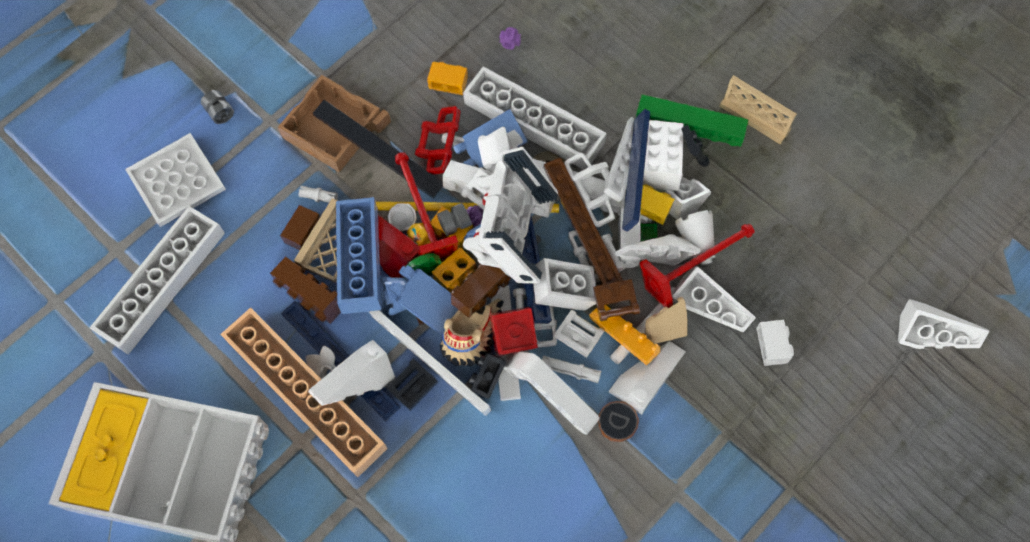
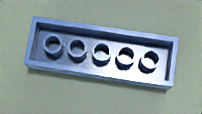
M372 197L336 201L337 304L342 314L381 310L378 209L375 199Z

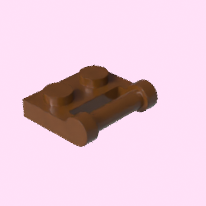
M632 279L593 287L600 321L631 313L633 315L640 314ZM624 301L630 302V306L611 310H605L604 305Z

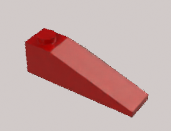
M378 215L380 265L390 278H403L404 276L399 271L402 266H406L410 261L419 257V246Z

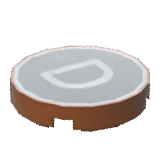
M610 402L599 413V429L603 436L610 441L623 442L633 437L638 428L639 420L637 413L632 406L625 402Z

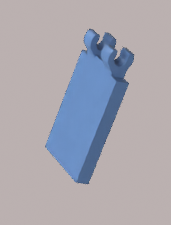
M511 109L462 136L464 142L457 144L453 148L456 154H461L467 150L471 159L464 161L463 164L470 166L478 165L479 168H483L478 138L481 135L488 136L501 127H505L507 133L515 130L520 135L523 143L518 148L528 143Z
M408 265L406 267L402 266L399 273L408 279L407 283L403 286L399 282H392L388 289L399 296L396 300L397 303L438 334L443 335L445 321L451 319L458 311L451 304V293L421 269L414 271Z

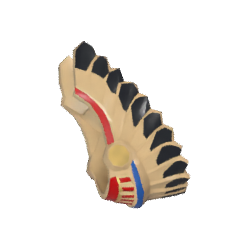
M498 298L489 305H486L483 315L474 313L468 318L458 310L451 319H447L444 323L445 331L440 344L442 356L451 361L455 366L468 365L472 367L475 363L477 364L481 354L485 355L486 351L491 352L490 346L493 345V333L489 314L502 312L501 307L504 301Z

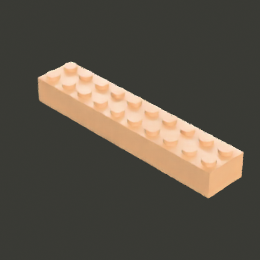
M249 308L220 334L357 478L388 449L385 443L342 400L322 406L309 393V389L317 384L321 378L252 308Z

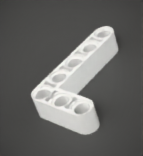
M515 352L507 360L504 370L510 376L529 381L583 434L587 435L600 419L535 354Z

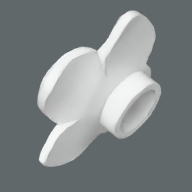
M326 346L322 347L320 355L312 354L306 356L307 365L321 379L327 375L328 370L332 371L336 368L334 365L335 355Z

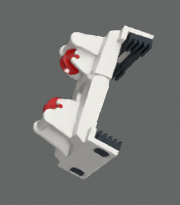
M524 147L500 152L494 174L479 180V187L486 190L482 200L485 208L481 227L476 229L473 238H467L463 242V247L466 250H470L478 258V262L481 265L501 268L506 275L513 278L517 283H539L542 272L534 263H530L522 255L525 244L523 238L527 235L532 205L542 204V202L546 203V201L547 203L549 201L553 202V199L557 201L558 191ZM515 181V183L518 186L512 188L513 182Z

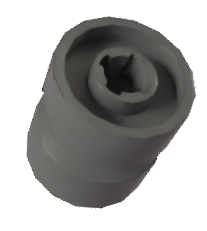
M212 90L202 97L201 105L215 124L226 123L233 117L234 109L220 91Z
M462 203L452 207L451 211L445 210L437 214L439 223L446 236L456 233L457 228L465 229L472 225Z

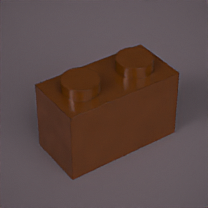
M299 205L280 235L283 242L301 250L320 219L319 213Z

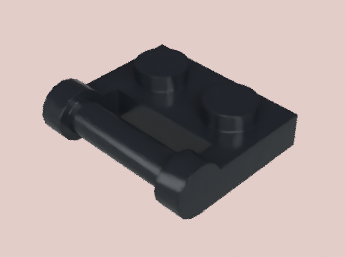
M688 125L682 127L681 130L690 153L697 158L700 166L707 167L710 164V159L702 152L701 147L704 145L700 136L697 135L695 130H691Z
M415 359L409 362L410 365L392 383H388L385 386L409 411L438 383V380ZM416 370L418 373L398 391L397 388Z

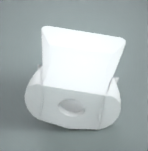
M501 127L488 136L481 135L478 138L481 159L486 170L494 173L500 152L518 148L523 143L522 138L515 130L507 133L506 128Z

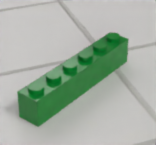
M643 94L641 95L636 113L637 117L646 109L650 111V120L684 124L683 127L688 125L691 130H695L700 138L740 147L743 143L749 120Z

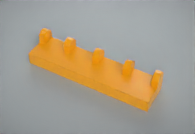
M604 305L605 310H611L607 305ZM597 308L589 314L590 319L605 330V332L645 365H648L660 353V346L651 342L647 335L641 334L632 326V323L625 321L622 317L616 316L607 318L606 321H600Z

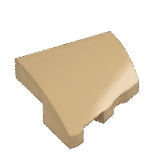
M683 297L677 298L678 303L669 309L664 307L658 314L646 319L645 335L654 344L687 336V311Z

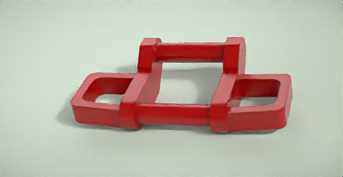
M456 106L441 108L437 123L422 122V133L418 148L415 150V156L428 160L426 170L431 174L444 173L451 161L453 154L451 150L455 133L459 128L461 111ZM453 114L452 122L444 123L446 115ZM429 132L436 134L448 133L444 149H425ZM435 160H443L442 165L434 168Z

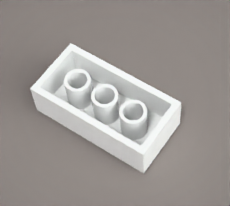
M657 120L649 121L643 185L647 184L656 189L679 191L683 159V133L681 128L684 124Z

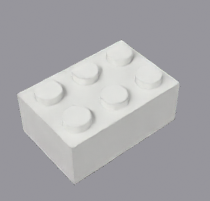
M547 258L542 259L536 264V267L542 272L540 282L534 283L536 304L586 311L596 304L593 287L596 284L594 268L592 266Z

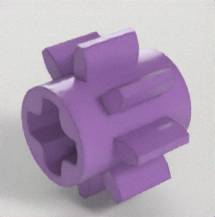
M508 27L506 31L501 30L500 43L506 49H514L515 45H520L521 34H518L517 29Z
M478 205L470 206L466 211L474 228L481 224L484 209Z

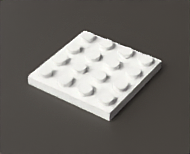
M191 133L125 169L160 227L181 216L188 206L195 208L226 190Z

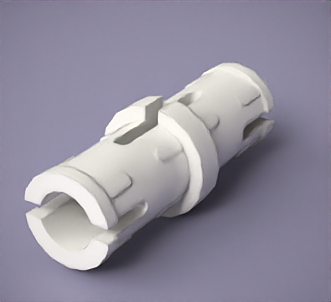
M301 185L299 189V197L313 199L315 202L329 203L332 198L338 200V193L325 191L319 187L315 189Z

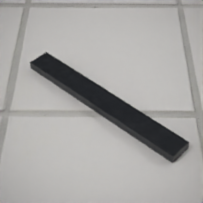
M326 100L319 104L313 112V116L405 179L401 166L395 162V156L401 152ZM409 159L407 163L417 188L434 199L442 189L443 182Z

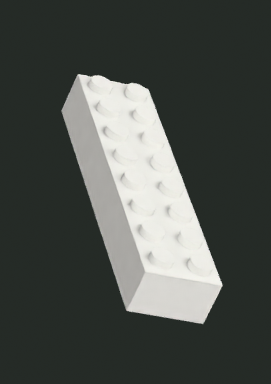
M485 67L481 68L463 92L464 104L491 119L511 109L527 139L565 160L583 153L590 164H592L605 145L606 133ZM583 159L572 163L583 170L588 168Z
M188 206L90 326V329L129 355L225 234L220 225Z

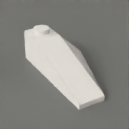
M683 174L679 191L654 188V190L660 193H668L675 199L669 213L676 219L681 217L685 219L688 217L687 215L695 213L711 194V191L695 179L690 181L684 178Z
M669 234L664 237L627 245L616 251L615 255L638 260L647 259L650 262L675 266L701 251L700 248L685 238Z
M697 266L690 269L684 275L672 294L676 301L679 297L685 299L686 309L741 332H744L756 318Z
M909 299L900 315L898 342L917 349H924V347L943 348V346L980 348L989 330L930 305Z
M372 340L356 350L310 388L309 393L323 406L345 400V397L363 395L366 391L381 390L388 383L394 381L395 376L387 353Z
M668 341L660 347V353L648 365L640 361L621 374L609 390V393L620 401L629 404L636 412L642 415L686 351Z

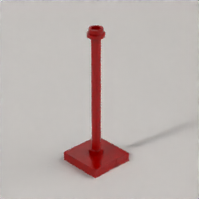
M405 152L398 153L395 156V162L402 168L430 240L429 244L419 246V256L435 253L439 255L441 262H443L458 250L457 237L454 235L439 241L437 240L408 166L409 157Z
M751 224L742 225L739 232L665 276L647 259L641 261L640 267L645 290L663 307L669 309L673 306L670 281L745 236L747 238L752 237L755 233Z

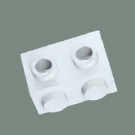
M784 320L760 322L756 330L764 366L788 363L794 355L793 346L789 345V328L785 326Z

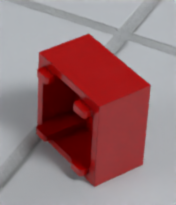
M524 307L489 314L495 350L498 355L538 348L531 308Z

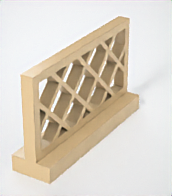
M734 75L730 79L725 98L720 104V107L730 114L749 119L748 125L779 144L790 133L792 123L797 115Z
M332 198L294 259V262L303 268L304 271L308 270L336 283L337 271L334 276L327 274L326 271L328 267L337 266L335 254L337 247L334 248L332 241L336 240V235L330 237L329 234L331 229L336 228L337 200ZM329 242L331 249L321 252V245ZM333 253L335 261L324 264L322 257ZM320 258L322 265L317 267L310 266L312 260Z

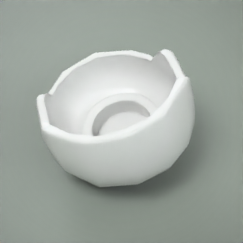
M398 203L389 211V223L399 231H408L410 226L416 223V211L408 203Z

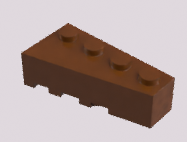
M285 256L270 272L274 279L272 282L280 289L282 287L287 290L286 293L292 299H299L301 301L300 304L307 311L313 310L315 312L314 315L321 322L327 321L331 324L341 313L337 304V292H332L323 282L320 284L312 274L308 273L305 275L303 268Z
M479 264L477 270L474 273H470L461 286H456L453 289L451 304L470 318L486 304V298L492 299L497 295L500 287L505 288L509 285L511 277L506 275L501 268Z

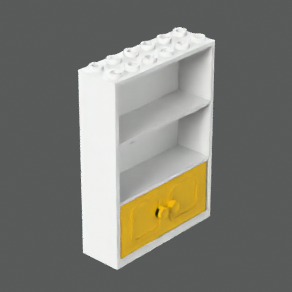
M94 382L49 504L71 512L203 541L235 542L238 536L237 527L239 521L243 519L245 513L243 507L245 501L250 497L251 488L249 487L257 474L256 464L263 454V441L267 439L269 434L268 425L256 415Z

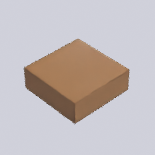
M382 110L372 120L374 131L378 134L391 123L389 113L386 110Z

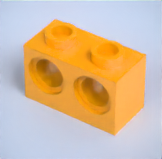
M459 248L432 271L433 279L451 293L456 286L462 285V282L470 273H474L477 270L476 262L463 249ZM460 264H467L465 268H459L458 266ZM446 276L453 277L450 281L444 280Z

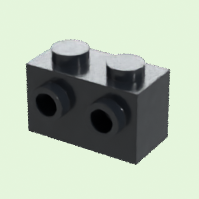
M486 351L485 355L481 354L477 362L479 366L477 373H472L468 382L471 384V391L489 399L504 369L506 360Z

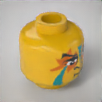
M414 223L410 226L407 234L418 246L430 243L423 223Z

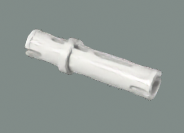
M545 355L542 358V361L555 372L574 376L578 380L585 379L596 383L599 382L600 370L584 367V364H572Z

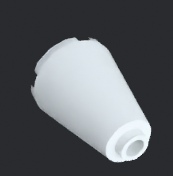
M706 210L689 214L684 221L682 217L675 220V225L681 236L700 248L701 252L694 255V258L715 246L712 211L708 212ZM715 255L703 261L701 265L712 263Z

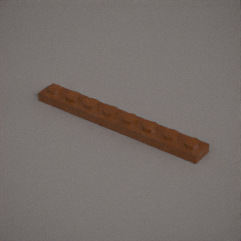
M561 157L543 164L550 182L558 191V198L601 284L623 281Z

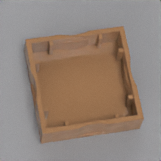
M321 75L308 90L304 99L292 109L278 126V129L283 139L340 172L359 147L313 116V112L323 100H326L367 130L373 132L372 120L380 113V109L365 99L349 93L339 84Z

